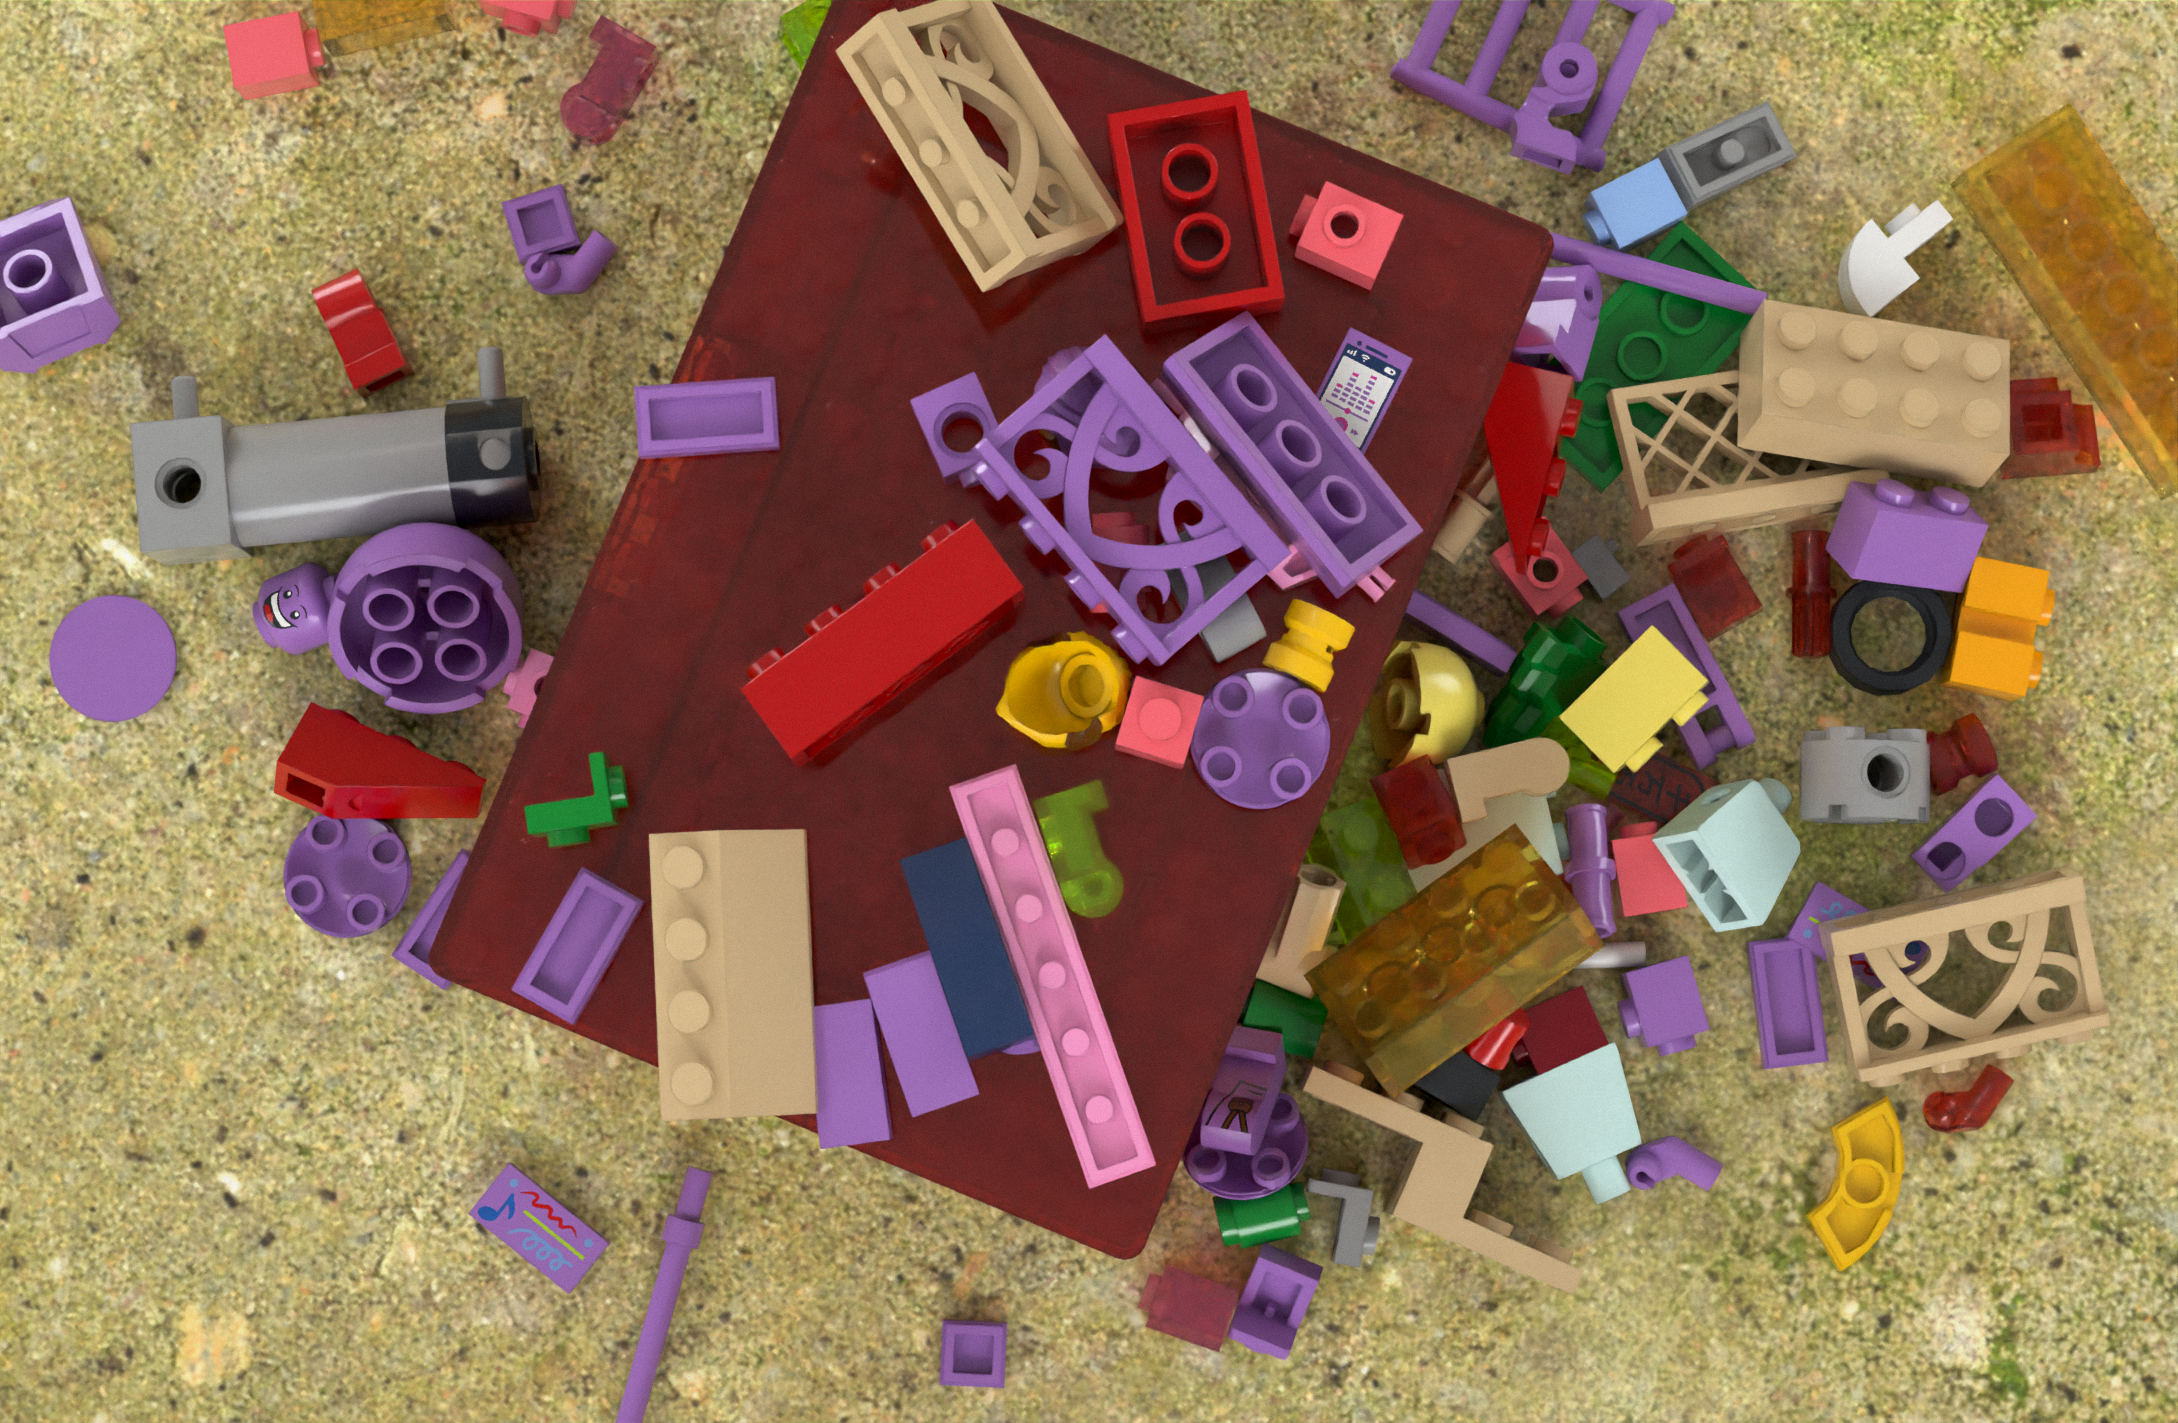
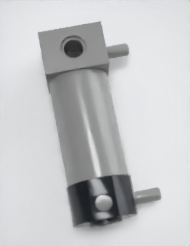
M499 347L480 348L477 352L481 398L447 401L446 407L247 426H235L221 415L199 417L196 379L193 376L174 377L171 380L174 419L130 423L140 552L165 566L253 558V546L376 535L389 528L415 522L444 523L462 529L536 523L540 518L542 465L536 428L533 426L526 396H506L503 351ZM201 480V488L197 497L185 503V492L188 487L195 481Z

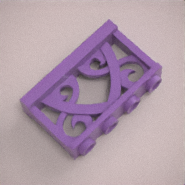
M1106 334L970 450L979 460L970 468L979 482L997 501L1006 494L1009 495L1026 515L1017 523L1023 533L1043 555L1048 554L1053 548L1072 569L1064 577L1066 583L1089 609L1092 610L1099 603L1103 605L1119 624L1110 631L1111 635L1137 664L1147 657L1154 666H1161L1263 576L1271 572L1291 554V551ZM1088 372L1101 385L1085 409L1077 428L1062 418L1042 412ZM1123 427H1129L1137 432L1140 439V447L1131 457L1118 456L1098 444L1101 434L1112 444L1118 446L1116 442L1117 432ZM1044 429L1053 431L1071 442L1068 457L1059 450L1045 448L1034 452L1033 454L1041 455L1047 459L1050 468L1049 474L1045 479L1039 481L1031 480L1019 471L1015 464L1014 450L1016 443L1024 433L1031 430ZM1093 459L1107 468L1121 472L1144 471L1162 463L1164 460L1176 474L1166 484L1158 506L1159 529L1166 545L1126 544L1092 534L1088 494ZM1063 492L1062 504L1065 529L1039 499L1051 498ZM1190 500L1200 506L1203 515L1197 525L1191 526L1183 522L1185 531L1193 540L1182 543L1174 524L1173 512L1179 502ZM1240 548L1250 562L1204 601L1202 583L1194 565L1213 560ZM1093 562L1129 569L1123 576L1118 591ZM1178 568L1187 588V602L1184 612L1177 620L1168 624H1157L1149 621L1143 616L1137 605L1139 590L1145 586L1155 587L1161 594L1163 605L1170 593V580L1164 570Z

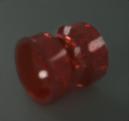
M1974 713L1954 720L1950 729L1939 734L1931 730L1926 733V743L1930 744V788L1937 796L1958 788L1960 780L1971 775L1981 778L1998 770V760L1994 747L1984 726Z

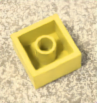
M1651 625L1559 718L1613 773L1619 772L1625 765L1634 773L1663 746L1655 737L1659 731L1672 719L1680 727L1685 725L1710 700L1701 691L1710 681L1655 626Z

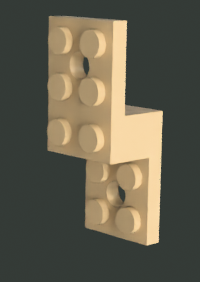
M1330 1059L1325 1060L1322 1069L1315 1066H1307L1297 1090L1414 1141L1384 1212L1574 1295L1584 1272L1569 1264L1574 1252L1531 1234L1527 1246L1509 1238L1513 1225L1473 1208L1468 1219L1463 1218L1494 1147L1493 1144L1480 1139L1485 1127L1451 1112L1447 1113L1444 1111L1440 1121L1420 1113L1425 1102L1424 1100L1392 1086H1384L1381 1095L1360 1087L1365 1076L1364 1074Z

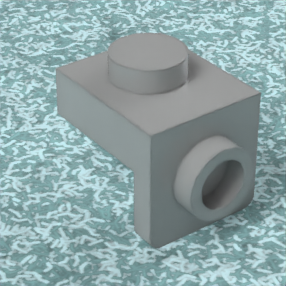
M1323 1168L1321 1180L1307 1178L1305 1191L1342 1198L1331 1261L1337 1264L1360 1268L1362 1254L1373 1256L1377 1243L1380 1218L1369 1216L1373 1190L1359 1187L1360 1174Z

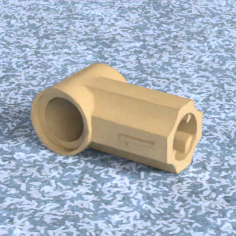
M1295 863L1292 866L1279 899L1274 921L1269 923L1257 947L1251 966V976L1306 998H1313L1329 963L1332 945L1327 942L1346 886V882L1337 876L1335 870L1317 863Z

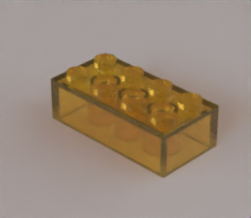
M1514 823L1303 976L1372 1073L1393 1099L1605 947V944L1578 902L1517 824Z

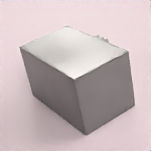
M1595 534L1572 551L1571 554L1589 577L1584 582L1597 601L1601 603L1628 583L1631 578L1613 555L1620 547L1616 546L1615 538L1610 539L1604 544L1598 534Z

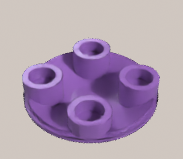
M1251 668L1226 676L1206 692L1191 739L1190 750L1198 773L1207 786L1217 795L1238 806L1252 809H1268L1285 805L1303 796L1316 782L1328 758L1330 729L1320 697L1304 683H1301L1297 678L1287 673H1281L1274 669Z
M322 814L309 821L307 827L293 841L284 865V887L289 905L311 928L320 933L339 938H355L368 935L389 923L404 905L409 894L412 879L411 860L403 840L390 825L381 819H331Z
M1212 1090L1205 1091L1198 1098L1197 1109L1188 1118L1181 1135L1180 1150L1182 1161L1191 1178L1206 1191L1219 1197L1234 1200L1261 1198L1287 1185L1301 1170L1309 1147L1307 1126L1299 1112L1295 1099L1286 1093L1278 1094L1260 1148L1256 1155L1252 1156L1202 1146L1200 1138L1202 1116L1207 1098Z

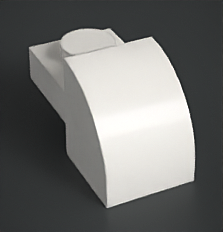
M1938 199L1923 211L1915 203H1912L1884 226L1891 235L1889 238L1885 236L1871 219L1849 242L1842 255L1838 271L1840 295L1849 314L1874 317L1920 279L1905 259L1942 231L1953 220Z

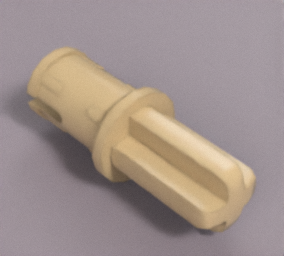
M1487 456L1463 490L1456 488L1452 494L1457 498L1430 534L1422 540L1423 544L1452 565L1457 563L1459 556L1486 520L1493 523L1496 519L1492 512L1500 502L1489 456Z

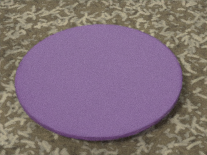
M121 595L96 597L73 609L57 628L50 648V671L53 682L62 698L79 713L105 722L130 720L152 709L167 693L177 666L176 644L165 620L149 605L137 599Z

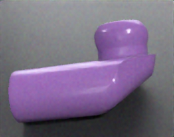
M1666 1136L1637 1146L1628 1155L1625 1162L1626 1177L1629 1183L1640 1190L1654 1188L1655 1183L1680 1175L1708 1191L1723 1167V1164L1676 1136Z

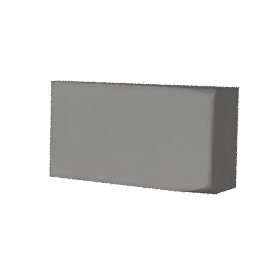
M1767 101L1664 148L1650 161L1659 158L1686 211L1689 212L1795 159L1797 156Z

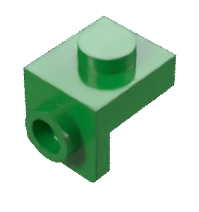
M603 751L589 753L594 795L524 806L528 835L535 838L547 836L548 848H558L591 842L590 829L620 825L617 808L629 807L626 777L622 765L611 766L610 757L607 753Z

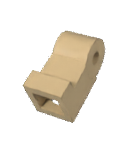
M1549 738L1528 739L1446 759L1442 763L1458 825L1483 820L1488 817L1484 804L1486 800L1519 792L1532 797L1546 796L1562 786L1567 780L1570 771V761L1565 749L1557 741Z

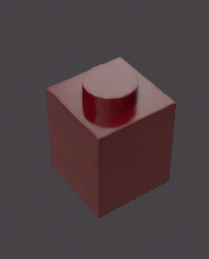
M1583 985L1572 987L1523 1009L1531 1024L1525 1035L1517 1041L1510 1055L1518 1069L1528 1065L1532 1075H1540L1608 1045V1040Z

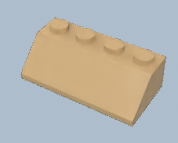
M804 829L714 830L649 834L661 1121L819 1113L807 831Z

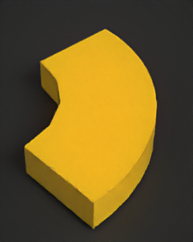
M1882 1096L1828 1127L1836 1148L1835 1177L1824 1199L1805 1215L1836 1270L1840 1272L1855 1263L1879 1239L1893 1215L1899 1195L1905 1165L1904 1143L1895 1110L1888 1096Z

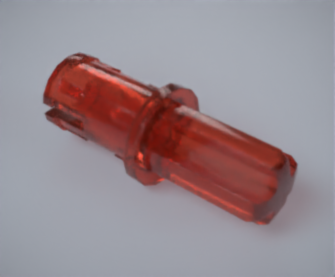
M1800 530L1791 533L1792 587L1785 590V597L1792 599V653L1795 657L1802 659H1820L1827 656L1830 652V599L1837 597V590L1831 587V555L1825 549L1831 534L1828 531Z

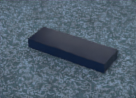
M966 837L899 860L968 1061L970 1062L1036 1039Z

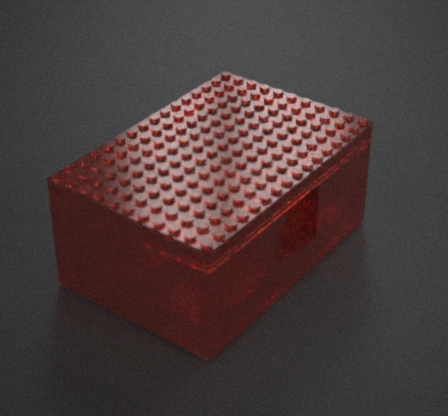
M832 0L670 383L775 377L780 450L651 459L638 458L429 953V963L434 973L441 978L659 1068L649 834L714 830L804 829L807 831L814 1006L871 999L863 976L864 972L930 950L899 860L966 837L949 789L950 786L1016 764L1156 1165L1089 1189L1041 1049L1034 1053L1016 1055L996 1052L970 1061L979 1095L912 1118L880 1024L879 1032L894 1139L847 1146L1112 1257L1123 1260L1133 1259L1142 1252L1147 1243L1553 253L1554 241L1550 232L1539 224L1250 107L1285 294L1282 311L1252 317L1315 395L1350 327L1413 358L1364 456L1424 531L1379 566L1392 579L1396 580L1387 591L1370 577L1385 592L1376 603L1357 584L1340 598L1336 599L1320 578L1281 592L1274 585L1275 582L1266 574L1248 589L1246 594L1264 626L1267 637L1217 664L1197 633L1161 666H1154L1147 657L1137 664L1111 635L1110 631L1119 624L1109 612L1091 613L1090 609L1066 583L1064 577L1072 569L1053 548L1048 554L1043 555L1023 533L1017 523L1026 515L1008 494L997 501L982 484L964 489L959 480L946 486L912 411L910 400L975 372L999 425L1032 397L1035 391L1034 387L1042 375V366L1048 363L1049 356L1054 355L1056 351L1062 348L1069 349L1073 345L1089 348L1106 334L1124 357L1140 370L1150 386L1157 377L1161 380L1163 363L1171 355L1228 321L1144 335L1124 223L1082 254L1077 256L1071 255L1010 278L1001 286L982 292L835 52L878 13L894 8L901 12L938 0ZM992 2L1121 211L1107 135V114L1219 94ZM920 38L915 39L920 49L922 50ZM940 41V45H941V48H942L944 57H945V59H946V57H947V51H946V49L944 48L943 44H942L941 41ZM962 101L963 119L983 152L1008 172V151L987 116ZM1326 181L1404 215L1371 291L1294 257L1300 238L1289 233L1290 227L1305 194L1318 199ZM1032 230L1037 239L1041 238ZM1164 402V404L1170 409V411H1171V412L1176 416V418L1179 420L1180 415L1177 414V413H1175V412ZM957 419L951 422L945 429L943 441L951 450L966 453L982 440L984 432L980 425L971 419ZM1031 430L1024 433L1018 439L1014 450V459L1018 470L1031 480L1037 481L1045 479L1049 474L1050 466L1047 459L1033 453L1041 449L1051 448L1039 433V430ZM1165 460L1150 469L1138 472L1091 468L1088 494L1091 528H1093L1092 514L1134 512L1135 525H1149L1150 545H1160L1165 542L1158 523V506L1162 492L1167 484L1165 477L1169 468ZM1063 492L1051 498L1039 499L1065 529L1062 504ZM1188 500L1179 502L1174 508L1173 518L1178 534L1185 530L1183 522L1193 526L1202 519L1203 514ZM973 518L1023 585L1026 602L799 768L741 692L740 688L751 681L745 671L754 662L776 647L780 646L787 655L809 639L803 630L804 627L828 608L838 604L845 612L865 598V592L861 586L887 565L896 561L903 570L921 557L923 549L919 545L920 542L941 525L954 519L957 525L961 527ZM1239 548L1226 554L1235 574L1250 562ZM1153 587V592H1146L1147 610H1140L1146 619L1157 624L1171 623L1177 620L1183 613L1171 591L1167 600L1162 605L1161 594L1155 587ZM1293 598L1322 608L1355 627L1346 649L1337 652L1333 651L1331 654L1334 657L1331 662L1334 674L1325 693L1309 688L1320 697L1329 723L1330 748L1324 769L1316 782L1303 796L1274 808H1246L1221 798L1207 786L1198 773L1193 762L1190 746L1182 770L1115 750L1122 721L1111 730L1101 733V737L1093 745L1071 751L1067 747L1054 748L1043 746L1012 727L1002 717L998 716L995 710L1003 696L1005 678L1010 663L1029 646V642L1042 640L1061 631L1076 633L1084 630L1087 634L1100 639L1104 645L1117 650L1119 656L1125 658L1128 668L1132 673L1130 678L1132 686L1128 692L1129 701L1136 676L1204 696L1213 685L1230 674L1251 668H1268L1262 662L1271 643L1281 640L1283 634H1287L1289 631L1283 618ZM603 751L609 755L611 766H623L628 789L629 807L617 808L620 825L590 829L591 842L558 848H548L547 836L535 838L528 835L524 806L594 795L589 753ZM583 866L645 901V904L575 1025H572L511 989ZM816 1113L776 1116L818 1134Z

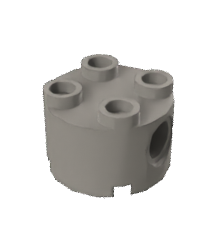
M1835 726L1826 727V731H1805L1804 742L1800 743L1799 820L1831 824H1882V822H1894L1896 819H1898V824L1929 822L1930 744L1926 743L1927 730L1888 729L1887 733L1865 734L1864 727Z

